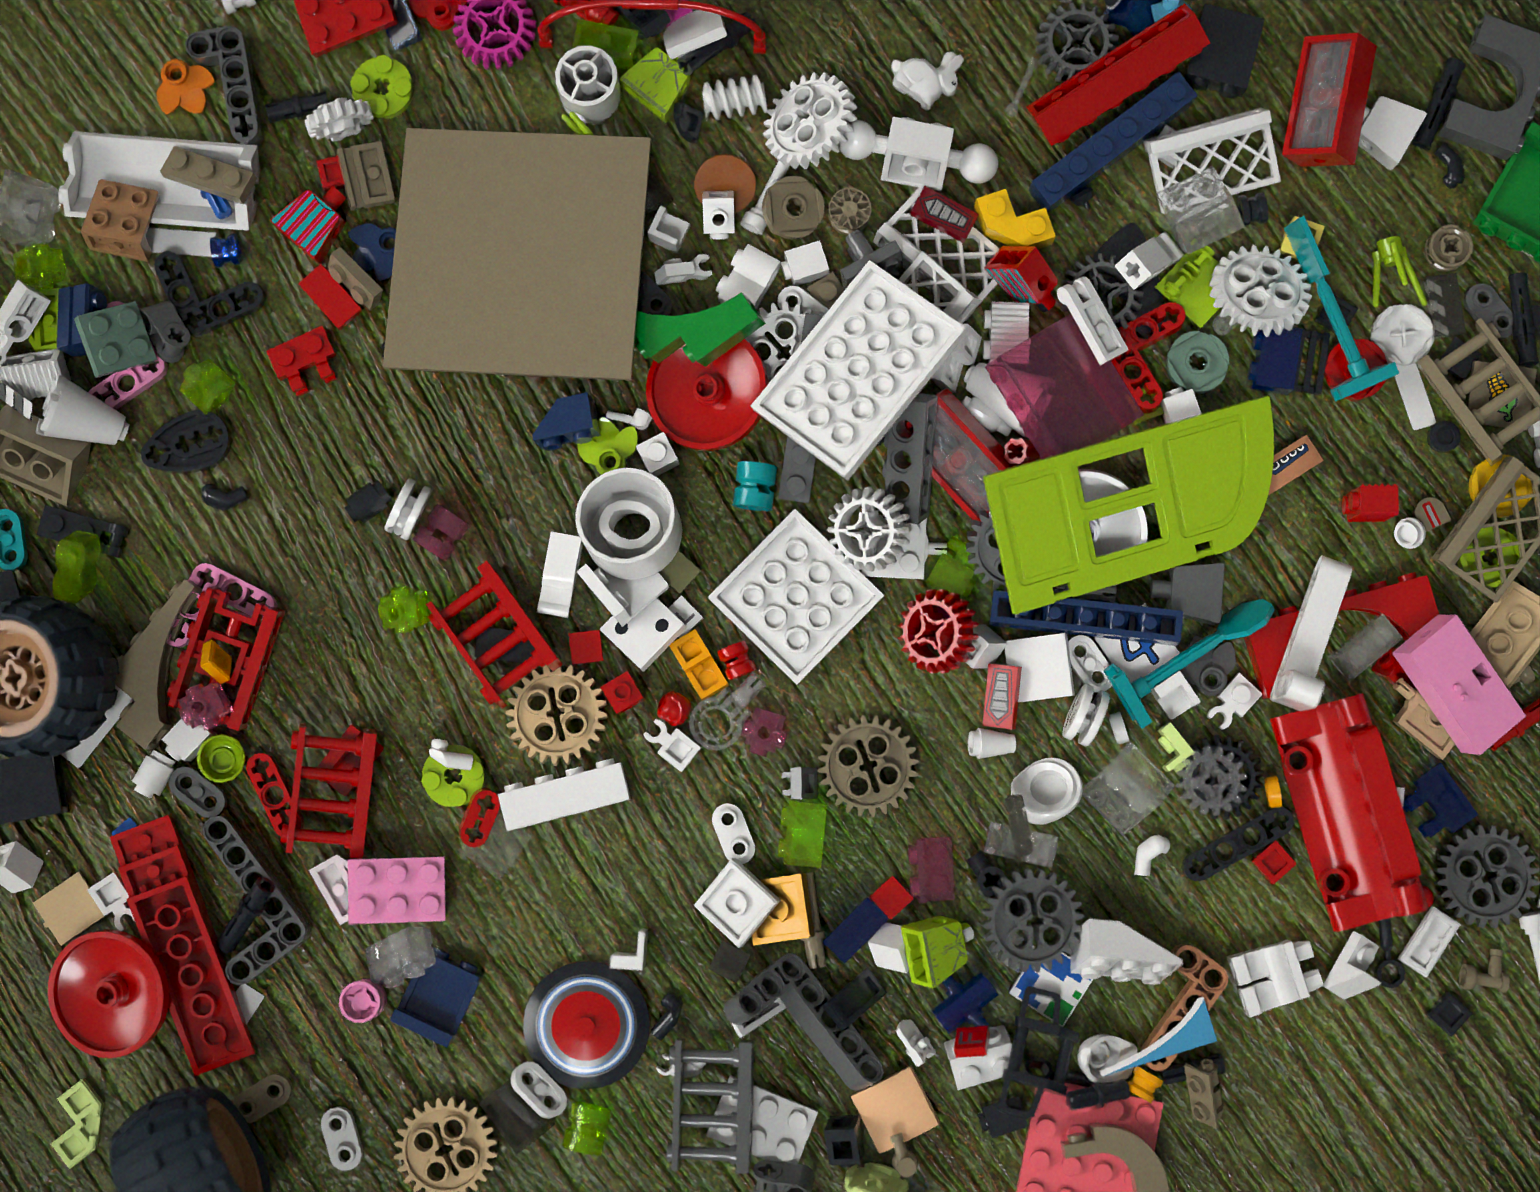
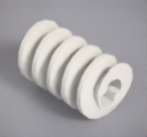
M757 75L752 76L750 85L745 76L740 78L739 86H736L734 80L729 78L727 88H724L722 82L717 80L714 90H712L708 82H704L702 94L706 121H708L709 112H712L716 120H720L721 111L723 110L728 118H732L734 109L738 111L740 117H743L746 107H749L752 115H756L758 105H761L764 113H767L764 84L761 83Z

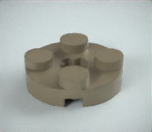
M788 176L778 180L766 190L762 201V213L768 229L774 235H779L786 239H799L809 235L816 229L824 216L825 208L822 194L812 184L808 183L807 179L800 176ZM790 199L794 200L795 205H800V212H795L797 216H792L786 209Z

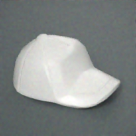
M1098 1034L1083 1041L1077 1055L1078 1063L1081 1070L1093 1082L1108 1083L1120 1079L1125 1080L1131 1075L1134 1067L1103 1077L1100 1070L1137 1054V1047L1135 1044L1124 1039L1106 1034Z

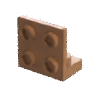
M100 179L81 229V234L88 249L148 262L152 251L145 236L159 198L158 191Z

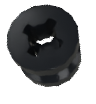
M1256 193L1254 197L1250 198L1245 195L1237 197V215L1242 227L1249 226L1251 222H1258L1259 224L1268 222V204L1264 193Z

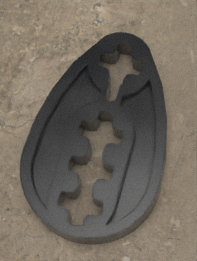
M193 410L174 418L157 430L142 447L141 459L148 467L167 473L185 474L212 469L221 464L228 456L232 443L231 433L227 424L214 413L206 410ZM213 428L223 431V434L218 436L219 442L217 443L212 439H207L204 441V447L202 448L197 444H192L189 446L190 451L187 453L183 449H179V446L183 444V438L195 441L198 439V433H201L203 436H210ZM154 448L160 451L170 450L159 456L160 461L158 463L153 459H149V456L154 454Z

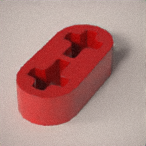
M481 788L473 793L459 826V836L464 844L469 847H479L486 842L500 808L499 798L489 788ZM486 795H490L489 800L493 803V806L486 807L481 816L479 815L481 806L477 801L479 798L485 799ZM476 820H480L478 830L482 833L481 836H474L473 840H469V835L465 832L466 829H472Z

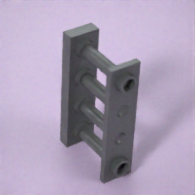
M678 1038L675 1040V1045H670L669 1064L675 1065L672 1142L667 1143L666 1160L667 1162H672L671 1171H678L682 1167V1159L730 1161V1164H736V1173L749 1174L752 1161L755 1040H741L739 1048L734 1047L733 1051L685 1049V1038ZM685 1062L733 1064V1067H738V1080H733V1083L684 1081ZM684 1094L732 1096V1099H738L737 1112H732V1115L683 1114ZM683 1127L731 1128V1132H737L736 1145H731V1148L682 1146Z

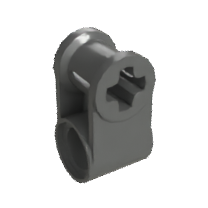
M166 300L139 309L150 342L157 355L169 363L181 360L184 355V347L190 341V333L180 319L173 303Z
M762 1160L753 1167V1176L756 1179L753 1192H764L766 1187L767 1192H812L815 1172L807 1165Z

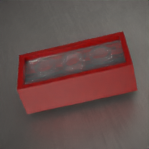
M1360 33L1304 37L1282 152L1284 157L1300 167L1355 165L1377 48L1374 43Z
M946 388L936 394L938 399L932 477L972 520L981 521L978 511L990 512L983 476L1015 466L1010 465L1004 459L1005 449L955 395ZM907 422L905 424L907 430L913 433L914 428L912 424Z

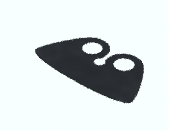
M1134 222L1130 223L1111 236L1092 257L1094 263L1097 262L1098 254L1103 253L1104 259L1108 260L1111 255H1115L1116 260L1114 264L1116 265L1131 250L1146 242V239L1138 225ZM1158 275L1135 289L1144 293L1142 298L1134 299L1142 304L1140 310H1132L1137 315V318L1165 304L1163 294L1155 288L1160 282ZM1115 277L1103 278L1104 281L1110 284L1118 282ZM1107 292L1103 295L1101 301H1104L1108 295ZM1125 292L1119 294L1118 297L1126 301ZM1166 317L1162 322L1157 324L1160 332L1162 331L1160 329L1161 324L1167 321ZM1140 325L1135 329L1136 332L1153 334L1152 329L1147 325Z

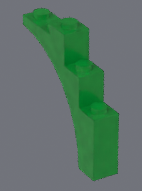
M741 292L718 306L698 313L667 316L651 315L637 311L635 344L645 359L650 357L658 363L682 347L692 363L697 361L706 367L766 323L751 300Z

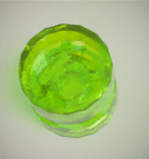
M572 1101L568 1116L571 1127L565 1129L562 1147L582 1154L602 1155L606 1138L602 1134V1130L608 1128L612 1110L596 1104Z

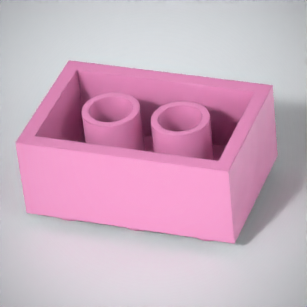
M444 857L347 859L348 924L445 921Z

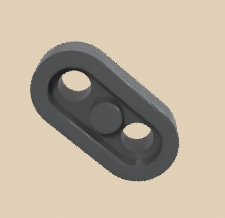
M1476 284L1467 290L1463 298V304L1476 322L1482 318L1485 324L1491 322L1501 335L1498 341L1512 335V332L1515 330L1513 313L1496 291L1487 284ZM1478 294H1483L1486 297L1485 304L1478 301ZM1498 318L1505 321V328L1497 325Z
M180 767L171 774L169 787L172 793L199 815L211 818L219 816L225 811L227 807L226 794L198 770L191 767ZM186 777L192 779V786L188 789L183 786V780ZM210 796H214L217 800L213 808L207 805V800Z

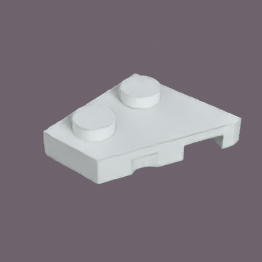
M335 855L310 869L309 872L339 925H342L348 921L347 861Z

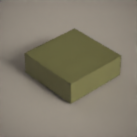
M678 550L672 561L658 573L671 587L681 594L701 573V570Z

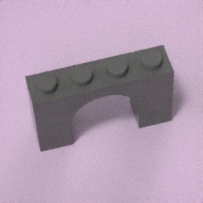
M1486 14L1477 24L1467 52L1497 62L1509 70L1516 83L1514 104L1506 110L1488 111L1454 99L1446 110L1437 135L1506 161L1514 153L1520 152L1525 141V136L1522 135L1524 126L1529 125L1536 110V108L1532 107L1535 96H1540V34Z

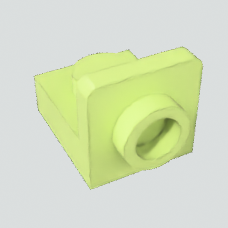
M1170 722L1157 730L1161 735L1158 741L1167 753L1174 752L1176 754L1162 768L1166 772L1174 769L1177 773L1190 763L1186 758L1192 755L1194 751Z

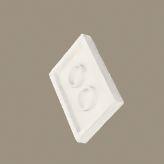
M730 1075L727 1083H733V1080H738V1078ZM753 1085L752 1155L764 1160L798 1164L818 1111ZM722 1096L714 1115H732V1112H737L738 1099H732V1096ZM731 1128L708 1129L706 1136L730 1146L736 1145L737 1132H731Z

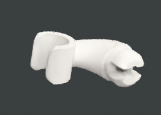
M669 1054L662 1055L664 1059L669 1060ZM686 1062L684 1065V1079L698 1076L703 1071L706 1063ZM656 1065L657 1071L661 1075H671L674 1077L675 1065H671L668 1069H662Z

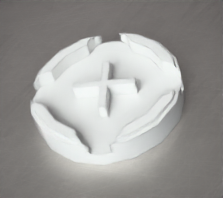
M1394 305L1388 307L1377 316L1371 327L1370 339L1381 348L1388 363L1395 362L1396 365L1407 366L1416 363L1428 354L1434 342L1433 325L1426 313L1414 305Z

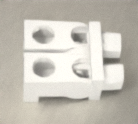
M1284 940L1226 956L1234 982L1239 985L1236 988L1244 1013L1248 1017H1253L1275 1007L1310 997L1309 992L1323 986L1318 969L1302 973L1299 961L1314 957L1311 944L1307 940L1295 942ZM1267 977V978H1265V979H1262V980H1259V981H1256V982H1252V981H1254V980Z

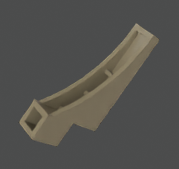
M184 579L183 582L179 581L172 587L169 592L170 598L163 607L159 606L154 610L149 618L150 624L144 631H139L130 641L131 648L127 653L117 658L120 675H116L115 685L135 700L134 704H128L119 715L121 720L116 727L143 749L155 750L162 741V738L173 727L168 718L167 683L174 646L169 645L167 641L170 633L172 634L170 640L176 641L185 620L180 611L183 615H186L197 599L198 595L195 593L200 594L203 588L191 580ZM176 619H180L178 625L174 628L173 625Z

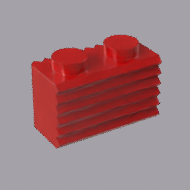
M1369 483L1366 486L1361 484L1349 491L1346 496L1342 497L1341 504L1343 515H1347V522H1385L1399 514L1398 486L1395 483L1392 485L1389 483L1386 485H1371Z

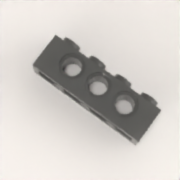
M918 393L885 434L884 445L888 448L887 459L882 469V475L886 478L885 497L893 494L895 495L893 505L897 503L904 504L903 509L899 512L901 515L908 514L910 516L908 520L903 521L907 523L919 524L929 517L938 399L936 395ZM905 420L912 424L914 428L913 433L907 430ZM903 451L911 456V463L905 460ZM901 481L908 485L909 493L903 490Z

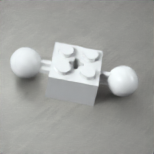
M893 117L889 137L877 135L872 126L865 121L855 120L849 122V125L854 129L853 132L844 134V137L848 140L847 143H838L841 153L852 160L864 159L872 152L884 154L885 159L881 180L920 188L926 186L935 191H941L946 167L959 169L966 180L977 184L989 181L998 169V157L995 151L988 145L981 143L972 144L965 148L964 151L950 149L954 128L946 127L940 123L929 124L919 122L909 117Z

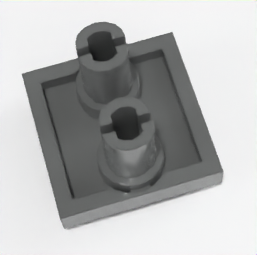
M860 229L853 231L846 237V242L849 245L847 251L854 263L840 270L844 291L869 260L897 280L904 273L902 252L895 240L873 251Z

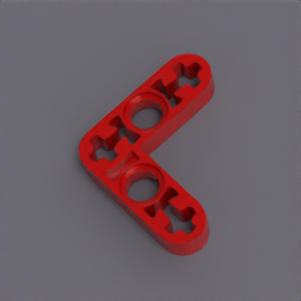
M1175 302L1165 303L1128 323L1126 329L1119 327L1118 331L1129 350L1123 353L1125 359L1120 364L1118 362L1121 361V355L1108 361L1134 406L1143 413H1152L1159 409L1163 393L1139 352L1178 332L1182 328L1186 313L1184 308ZM1166 312H1169L1171 315L1177 314L1176 323L1173 324L1171 320L1162 323L1160 328L1162 331L1160 332L1157 324L1165 319ZM1140 325H1147L1152 329L1153 335L1148 339H1141L1136 335L1135 329ZM1128 365H1136L1141 370V376L1137 379H1129L1124 374V368ZM1145 380L1147 382L1143 388L1148 395H1155L1153 404H1150L1148 401H1141L1143 391L1139 385Z

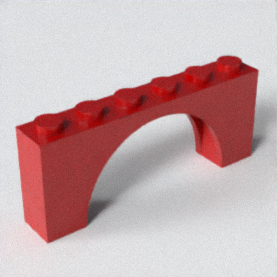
M1416 572L1397 577L1399 583L1387 586L1386 580L1367 585L1369 591L1357 594L1356 589L1345 591L1339 611H1361L1382 619L1400 635L1404 642L1439 614L1428 575L1417 577ZM1296 606L1278 610L1279 617L1271 618L1268 624L1250 636L1244 637L1259 691L1263 693L1261 695L1262 700L1270 698L1299 614Z

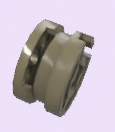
M844 188L832 196L829 203L828 219L831 226L838 233L849 235L855 230L860 229L863 231L868 226L871 218V203L864 192L856 188Z
M1458 225L1442 226L1427 239L1424 247L1425 259L1437 271H1454L1470 258L1473 251V242L1470 234L1466 230L1464 231L1459 228Z

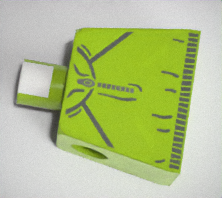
M656 47L623 74L619 80L623 90L664 123H667L674 112V104L680 102L690 85L691 77L683 73L684 68L680 70L677 60L681 56L670 59L666 53Z
M935 916L901 926L912 983L935 988L965 965L968 960L965 943L974 938L972 927L968 923L961 924L959 920L944 916Z

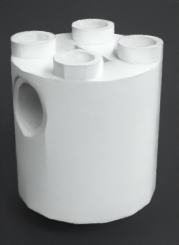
M590 45L573 48L567 51L559 60L555 71L556 86L568 114L575 112L584 123L600 124L609 118L617 109L621 99V87L617 68L612 58L602 49Z

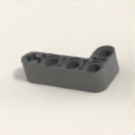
M224 26L191 33L185 42V48L191 58L203 67L220 65L232 136L239 144L257 145L259 147L264 140V131L248 41L241 31L234 26ZM239 39V43L235 48H226L230 40ZM203 44L209 45L208 50L204 54H196L199 46ZM235 69H244L241 77L237 79L231 78V74ZM243 97L249 98V102L245 107L236 108V103L239 99ZM242 120H246V123L252 129L248 131L247 137L243 136L246 134V125Z

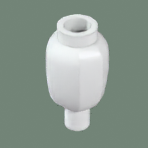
M965 396L962 404L989 433L998 431L1005 436L1009 435L1012 428L978 397L970 398Z

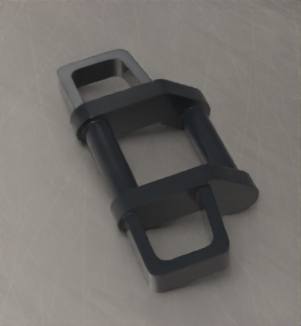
M1028 986L1024 990L1019 1016L1015 1017L1014 1026H1016V1032L1007 1069H1003L1002 1074L1004 1082L998 1103V1111L1001 1113L1031 1119L1036 1113L1043 1091L1066 1096L1068 1086L1065 1085L1074 1043H1078L1080 1033L1059 1026L1061 997L1058 993ZM1030 995L1046 997L1053 1001L1052 1024L1025 1017ZM1029 1030L1062 1040L1053 1081L1020 1072ZM1010 1082L1037 1088L1029 1111L1024 1112L1006 1106Z

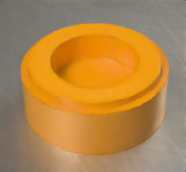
M1277 776L1265 777L1264 786L1268 806L1270 808L1282 807Z

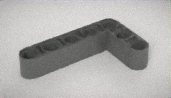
M213 816L205 822L203 835L245 894H248L253 887L251 876L255 872L261 873L263 877L270 879L275 885V890L267 899L265 910L261 914L271 930L233 957L226 966L227 978L234 984L243 985L256 980L304 944L310 937L311 926L237 823L228 816ZM220 821L227 827V833L221 839L216 837L214 833V827ZM238 846L245 851V859L241 864H237L232 858L233 850ZM274 897L279 898L283 905L282 911L278 915L273 914L269 909L270 900ZM292 922L297 923L301 928V935L297 940L291 939L287 933L288 926ZM265 942H270L275 947L276 953L272 959L266 958L262 953V947ZM240 961L246 962L250 967V973L247 978H242L237 973V965Z
M787 953L777 959L730 997L724 1005V1014L727 1020L735 1025H742L761 1013L779 997L851 1090L861 1091L879 1081L883 1076V1065L854 1026L851 1024L841 1031L822 1005L831 997L803 960L796 954ZM741 1002L745 1005L746 1010L742 1007Z

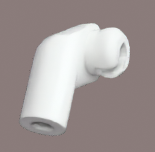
M433 739L431 741L429 754L433 759L447 768L471 770L473 755L447 752V740Z

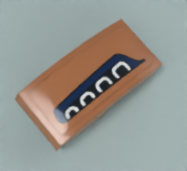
M1308 434L1274 455L1268 496L1324 461Z

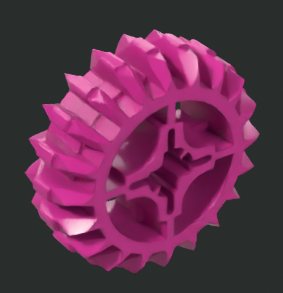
M466 0L469 6L459 5L458 10L462 15L454 16V22L458 26L453 28V33L459 37L456 40V44L459 48H464L462 51L464 57L472 56L473 64L477 65L483 60V66L488 70L491 63L494 62L496 69L500 70L502 68L501 62L506 61L507 65L512 67V58L514 56L518 60H523L524 56L521 49L525 51L531 50V45L528 41L535 40L536 38L535 33L531 31L536 28V22L531 19L534 14L531 8H526V0ZM490 8H497V9H496L494 12H492V13H484V12H483V11H485V10H487V9H490ZM510 12L519 20L517 34L512 33L511 28L507 26ZM473 22L477 23L478 27L483 30L480 35L481 41L479 44L471 38ZM495 24L500 25L501 29L498 31L494 29V32H490L489 27L491 25H494V27ZM503 42L507 44L501 48L492 49L497 43Z

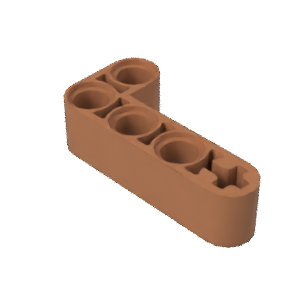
M1179 944L1171 950L1170 953L1177 957L1184 950H1189L1192 953V963L1188 967L1180 966L1176 969L1189 980L1142 1044L1140 1052L1158 1041L1160 1036L1166 1035L1167 1027L1172 1021L1180 1022L1189 1011L1186 1008V1000L1189 996L1197 995L1199 998L1204 997L1207 1010L1209 1011L1226 988L1228 983L1226 970L1196 947L1188 944ZM1210 969H1215L1219 975L1217 983L1213 986H1207L1204 981L1205 973ZM1178 1053L1164 1057L1160 1061L1155 1060L1145 1063V1065L1155 1071H1162L1170 1066Z

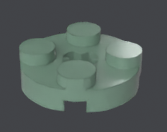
M1200 331L1187 332L1177 338L1171 345L1165 359L1166 370L1171 381L1178 388L1182 387L1183 391L1193 389L1194 393H1206L1216 388L1224 380L1228 370L1229 354L1226 346L1218 337L1212 334L1201 333ZM1192 355L1205 359L1206 363L1202 364L1205 367L1203 370L1190 366L1192 362L1190 357Z

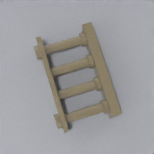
M1482 318L1476 321V329L1479 334L1441 360L1435 359L1433 361L1427 354L1417 363L1419 370L1488 463L1493 466L1502 460L1500 450L1504 448L1503 445L1540 420V395L1498 341L1501 335L1491 322L1485 324ZM1487 343L1498 358L1459 385L1455 383L1451 386L1445 378V375L1448 374L1447 370ZM1506 368L1517 383L1479 409L1473 408L1469 410L1463 402L1466 399L1465 395ZM1525 393L1536 408L1496 435L1494 433L1488 435L1482 427L1485 424L1484 420Z

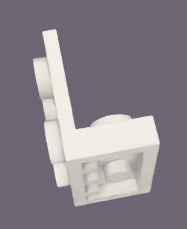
M587 564L577 571L582 580L622 627L669 588L668 583L659 573L644 579L626 580L614 577L603 571L600 567L593 572Z

